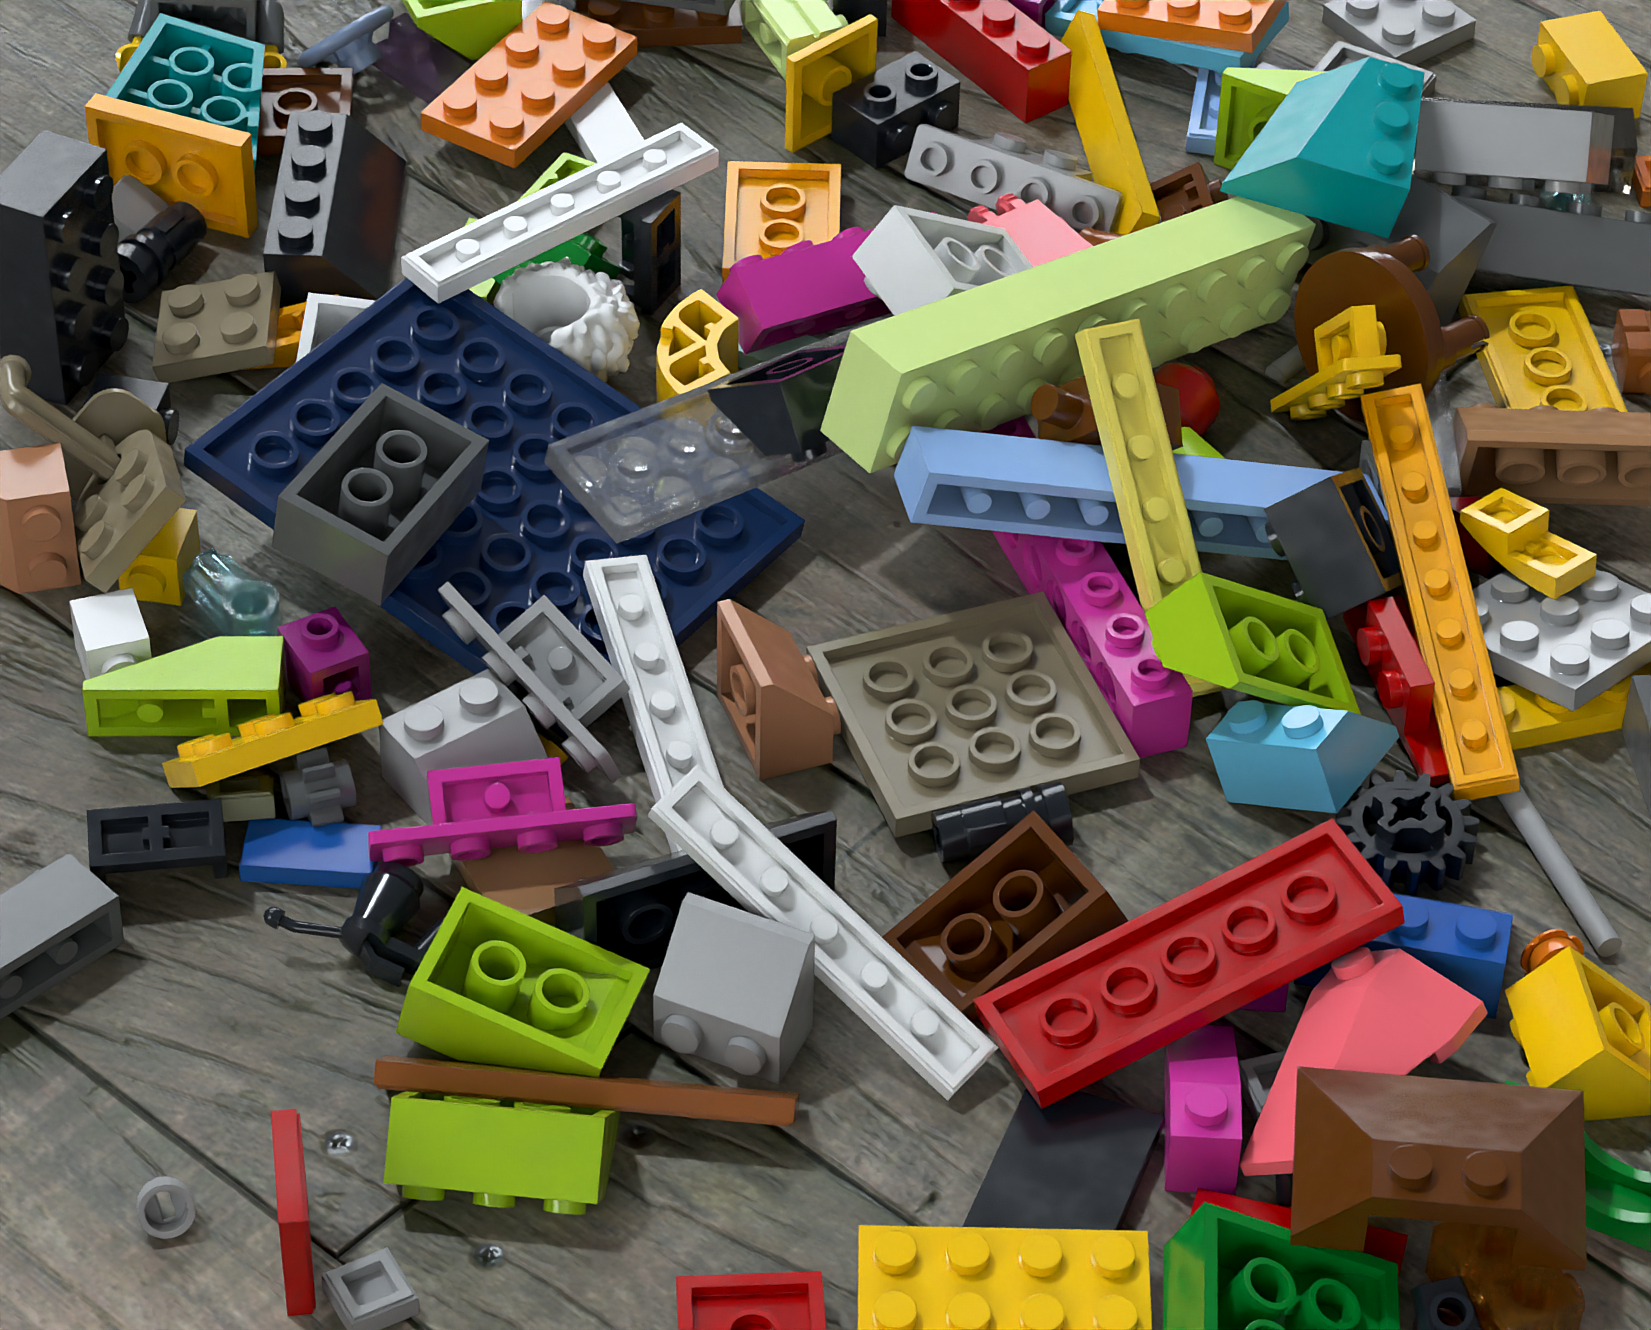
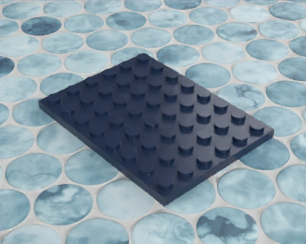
M407 277L186 447L183 466L274 530L278 496L381 383L488 439L489 445L481 491L380 606L475 675L489 669L482 660V657L489 651L477 638L473 639L468 645L465 644L442 617L450 608L438 589L446 582H449L497 634L502 632L545 595L611 664L583 578L585 561L647 555L678 647L717 612L718 601L732 599L802 535L805 523L803 518L471 290L467 289L438 304ZM516 680L507 687L521 702L528 695ZM556 723L550 727L551 730L565 740L569 738Z

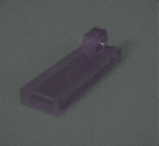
M403 13L389 21L388 38L376 43L383 58L371 64L428 104L432 103L472 67L471 64L428 37L425 31L417 27L408 13Z

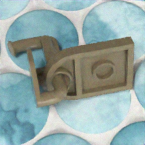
M18 355L4 356L0 359V399L2 406L7 413L51 444L60 442L70 497L77 503L73 521L84 578L93 586L106 593L186 501L172 449L166 442L164 420L159 412L127 390L118 388L98 392L90 398L73 419H70L27 388L31 380L32 371L24 358Z

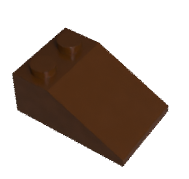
M1032 811L883 935L882 938L966 1018L973 1021L978 1019L974 999L1128 922V919L1108 891L1035 811Z

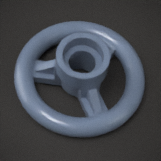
M383 5L351 22L301 53L297 59L298 65L301 68H312L325 61L337 64L338 68H353V75L383 58L377 45L372 41L373 31L393 19V8L389 5Z

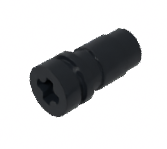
M187 202L173 203L165 211L153 217L136 234H130L118 243L120 272L124 276L122 290L124 302L138 303L144 300L156 287L166 280L169 271L194 250L195 246L204 239L207 233V224L203 215L192 204Z
M1061 781L1037 785L1035 793H1032L1030 787L1016 789L1014 797L1003 799L995 797L958 804L955 808L932 812V832L940 862L946 863L967 859V861L975 860L1032 811H1035L1066 846L1073 845V822L1063 784Z

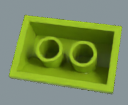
M402 0L418 28L470 60L481 59L523 21L522 0Z
M1199 572L1144 612L1153 636V650L1165 668L1289 706L1312 705L1317 708L1344 710L1361 715L1323 609Z
M405 1091L391 1097L384 1183L403 1185L402 1197L409 1199L442 1201L445 1199V1189L473 1192L472 1203L481 1206L512 1208L515 1207L516 1196L544 1199L543 1210L547 1212L573 1215L586 1214L587 1203L598 1204L606 1195L620 1111Z

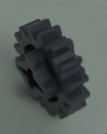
M1396 770L1394 781L1385 782L1382 777L1375 773L1370 775L1368 789L1359 786L1336 814L1335 822L1389 889L1393 887L1395 882L1404 883L1405 889L1411 895L1416 894L1418 883L1426 882L1435 891L1442 890L1444 875L1459 881L1463 877L1465 864H1473L1478 840L1479 819L1470 816L1472 803L1469 799L1453 801L1454 786L1448 783L1435 789L1430 786L1431 779L1429 774L1423 773L1417 782H1411L1407 780L1403 770Z

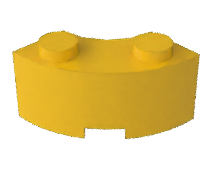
M702 289L681 301L666 317L661 326V338L656 352V398L659 420L695 445L730 428V420L711 402L708 389L729 381L738 374L739 318Z

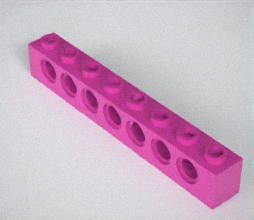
M1023 416L1000 424L991 430L980 432L1037 439ZM992 531L1029 594L1044 592L1139 758L1188 746L1193 690L1181 672L1163 667L1162 662L1156 656L1152 647L1153 636L1145 613L1100 541Z

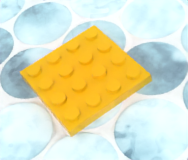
M859 1225L857 1330H1152L1148 1231Z

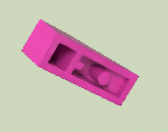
M1205 1025L1164 1046V1191L1197 1192L1198 1188H1203L1225 1194H1235L1242 1145V1105L1234 1028Z

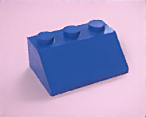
M1393 893L1403 906L1405 923L1359 947H1367L1370 949V952L1400 948L1483 1001L1488 1012L1485 1017L1496 1019L1513 913ZM1332 961L1295 979L1293 984L1315 987L1332 968Z

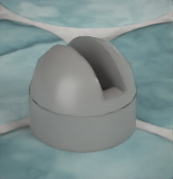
M172 1176L156 1177L147 1182L139 1192L136 1201L140 1225L148 1234L156 1238L169 1239L183 1234L188 1230L195 1218L196 1209L191 1190L185 1183ZM169 1191L176 1215L163 1219L159 1199L156 1194Z

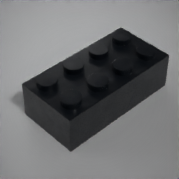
M43 130L0 174V359L8 355H18L24 358L32 371L31 380L27 388L43 399L66 406L83 386H87L92 382L96 372L106 360L123 347L129 333V322L125 318L122 293L124 276L120 272L117 248L119 230L114 221L112 203L114 184L112 177L109 176L107 149Z

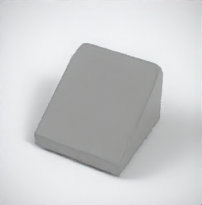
M124 175L113 188L112 203L114 221L119 230L118 243L130 234H136L153 217L170 206L130 175Z

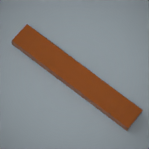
M388 1055L375 1060L373 1085H377L378 1089L787 1127L794 1124L798 1118L800 1093L605 1075L592 1077L507 1066Z

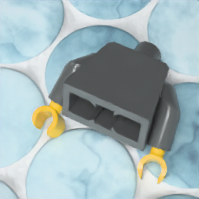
M139 0L128 33L130 43L119 48L115 57L119 73H121L155 20L162 13L265 45L263 68H287L286 59L281 55L284 52L283 7L277 0Z

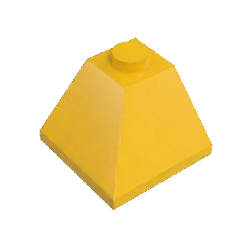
M869 14L786 58L785 148L791 153L832 132V96L834 92L876 71L878 19L873 15Z

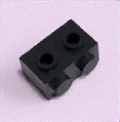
M914 51L833 93L831 138L874 169H878L911 151L919 125L928 124L945 131L958 127L961 81L917 51Z

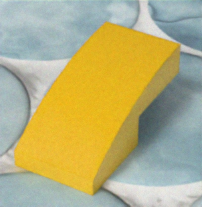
M1501 487L1460 510V522L1495 560L1520 580L1554 600L1595 576L1597 554L1549 532V510Z

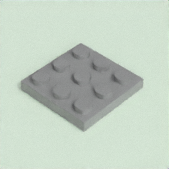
M1507 569L1472 590L1493 673L1572 711H1575L1651 662V594L1619 580L1609 572L1596 569L1594 577L1555 600L1526 584Z

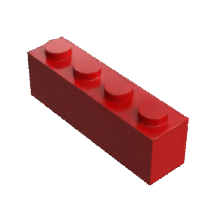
M892 0L891 17L1025 124L1068 105L1072 50L1007 0Z

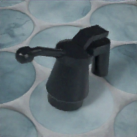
M396 862L379 863L373 873L365 876L359 890L353 914L346 919L342 927L295 921L285 916L286 911L277 907L268 908L263 915L265 923L274 929H278L280 926L294 933L338 938L342 946L349 953L362 960L368 973L398 987L402 982L404 972L415 975L444 919H439L414 946L394 938L420 909V897L424 891V885L420 877L413 870Z

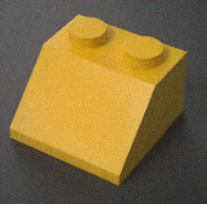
M1570 946L1505 990L1514 1017L1510 1021V1028L1515 1039L1524 1049L1530 1070L1526 1073L1529 1086L1584 1091V1121L1651 1115V1005L1648 1001Z

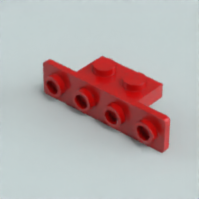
M1393 596L1369 600L1344 612L1343 620L1358 649L1360 659L1366 666L1376 686L1383 707L1387 709L1394 726L1397 728L1399 737L1418 776L1420 777L1423 773L1429 774L1431 779L1430 786L1451 783L1432 706L1435 682L1419 652L1411 614L1403 598Z

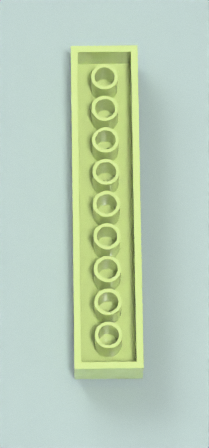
M1237 196L852 330L848 337L820 431L867 472L873 473L898 463L912 425L981 432L991 430L1000 424L1026 414H1032L1030 408L1031 399L1034 392L1041 385L1052 384L1058 387L1084 376L1075 334L1084 329L1140 319L1151 367L1155 368L1169 360L1188 353H1195L1206 346L1228 338H1235L1241 333L1267 323H1274L1281 319L1290 306V292L1298 271L1303 267L1309 256V249L1307 247L1316 224L1303 214Z

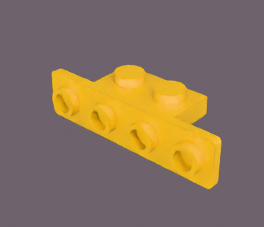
M1375 305L1351 306L1314 329L1319 372L1271 399V412L1290 411V417L1293 421L1325 417L1326 410L1345 406L1346 399L1364 395V389L1384 385L1383 377L1402 367L1400 354L1385 355L1387 345L1386 332L1383 324L1380 321L1377 322Z

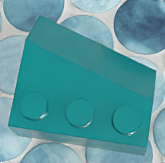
M160 13L105 96L251 133L255 170L265 45Z
M1366 57L1297 82L1223 181L1219 191L1389 238L1410 191L1425 72L1408 68L1399 63H1390L1373 57Z

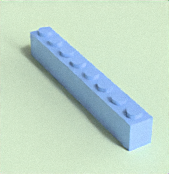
M912 425L894 472V478L911 523L1126 544L1102 446ZM1173 453L1196 549L1200 552L1288 560L1286 556H1278L1268 540L1265 524L1270 521L1264 509L1330 476L1343 473L1341 471ZM1363 474L1387 525H1389L1386 510L1369 475Z

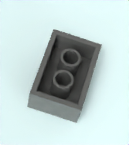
M381 383L278 496L272 547L381 606L481 491L489 440Z

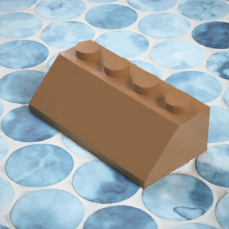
M1486 403L1475 404L1470 407H1456L1449 434L1451 497H1485L1502 487L1534 503L1651 507V413L1620 412L1609 407L1596 408L1590 411L1559 410L1548 405L1535 406L1530 409L1498 408L1495 405Z

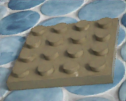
M1043 591L806 647V654L811 656L817 670L818 687L824 697L831 696L834 699L840 716V732L895 838L932 829L931 813L934 811L955 808L958 804L995 797L1000 799L1014 797L1016 789L1030 787L1032 793H1035L1037 785L1061 781L1066 794L1070 795L1135 779L1139 776V756Z

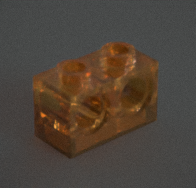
M1443 1222L1433 1226L1425 1272L1432 1282L1462 1276L1484 1330H1579L1582 1314L1585 1310V1299L1577 1280L1571 1274L1563 1273L1561 1269L1511 1265V1228Z

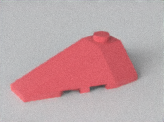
M1357 947L1334 959L1331 963L1332 968L1311 991L1239 1165L1244 1176L1293 1173L1296 1075L1298 1066L1406 1076V1074L1428 1057L1431 1062L1441 1064L1461 1047L1488 1014L1483 1001L1400 948L1370 952V949L1367 947Z

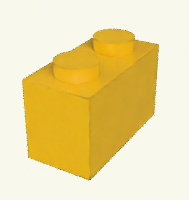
M1601 11L1540 22L1537 45L1533 47L1531 53L1533 69L1536 75L1543 78L1555 94L1556 100L1562 109L1614 116V122L1640 118L1648 72Z

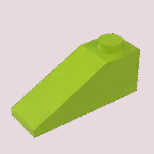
M218 636L83 681L82 694L88 736H206L210 734L217 736L224 733H230V736H241L237 725L273 713L280 715L285 711L287 676L283 636Z

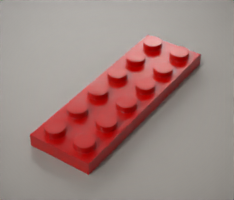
M1332 818L974 999L978 1018L1040 1108L1043 1109L1404 924L1403 906Z

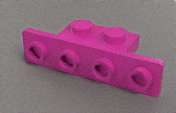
M560 757L427 771V786L432 825L368 832L369 861L384 860V862H396L406 867H411L423 863L424 856L451 853L453 860L470 861L489 856L493 848L517 846L520 853L534 854L557 848L558 841L584 839V844L587 846H608L623 841L624 834L634 832L637 821L636 804L628 803L566 810Z

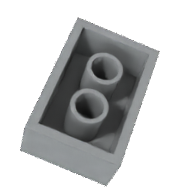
M1421 100L1414 170L1432 172L1431 183L1478 187L1479 176H1488L1487 187L1534 191L1535 180H1545L1544 191L1591 195V184L1608 185L1614 116L1588 111Z

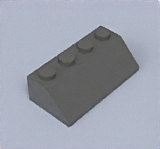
M1412 173L1410 191L1389 238L1306 216L1316 224L1307 247L1309 249L1307 262L1313 265L1321 257L1345 248H1364L1372 244L1386 246L1408 235H1417L1426 243L1429 249L1430 260L1425 270L1415 272L1414 274L1431 297L1441 327L1450 324L1498 223Z

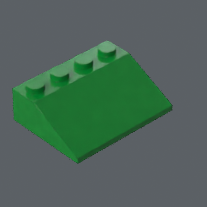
M1204 1202L1164 1245L1163 1330H1400L1398 1264L1360 1251L1290 1245V1229Z

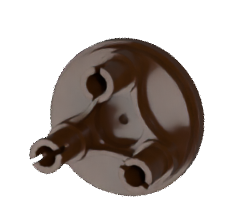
M1408 235L1386 246L1372 244L1364 248H1345L1321 257L1304 275L1295 301L1294 324L1296 339L1302 360L1310 377L1319 372L1314 329L1351 306L1375 305L1377 322L1380 321L1383 324L1386 332L1387 345L1385 355L1400 354L1402 367L1383 377L1384 385L1364 389V394L1421 384L1426 400L1434 390L1440 374L1450 370L1455 365L1456 360L1484 351L1488 347L1489 343L1483 339L1490 338V333L1485 322L1476 315L1465 316L1459 321L1441 327L1431 297L1414 274L1415 272L1425 270L1430 260L1429 249L1426 243L1417 235ZM1360 397L1346 399L1345 406L1337 408L1348 417L1365 423Z

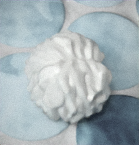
M567 256L556 263L552 261H546L541 264L531 263L526 268L515 270L514 274L502 280L500 289L493 302L495 308L605 383L608 377L628 370L630 363L627 355L632 349L633 339L638 337L640 323L634 309V303L630 302L626 295L625 286L622 284L617 286V283L614 280L610 281L609 276L604 272H597L595 274L590 269L585 270L584 266L571 264Z

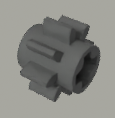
M326 746L295 754V758H292L294 770L280 773L281 791L289 819L298 820L307 817V821H311L313 828L344 821L342 809L357 805L354 780L346 758L329 762Z

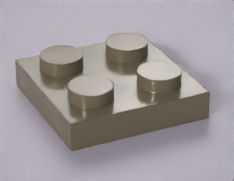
M275 271L253 275L241 274L231 279L200 285L187 284L173 290L162 291L152 368L158 382L171 383L274 364L281 286Z

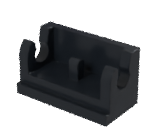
M673 189L617 216L621 218L622 260L618 263V267L622 269L620 274L630 280H634V285H627L615 279H610V281L614 280L617 286L619 284L625 286L626 295L630 302L641 307V312L651 316L681 284V192Z
M221 798L86 810L89 868L106 885V874L213 865L215 879L228 878L226 836Z

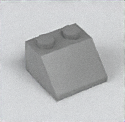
M489 669L384 718V724L379 726L382 777L427 825H432L427 771L548 758L525 705Z
M688 892L682 901L653 994L654 1041L669 1046L677 1052L692 1054L730 1067L740 1074L753 1075L780 1084L813 1028L815 935Z

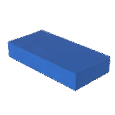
M270 818L249 820L239 863L240 880L360 889L365 876L373 873L379 862L369 861L368 832L382 830L381 826L333 823L313 828L311 821Z

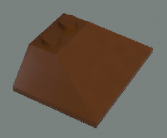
M1298 1066L1296 1075L1290 1245L1364 1251L1369 1215L1508 1227L1511 1228V1265L1585 1271L1587 1255L1584 1091Z

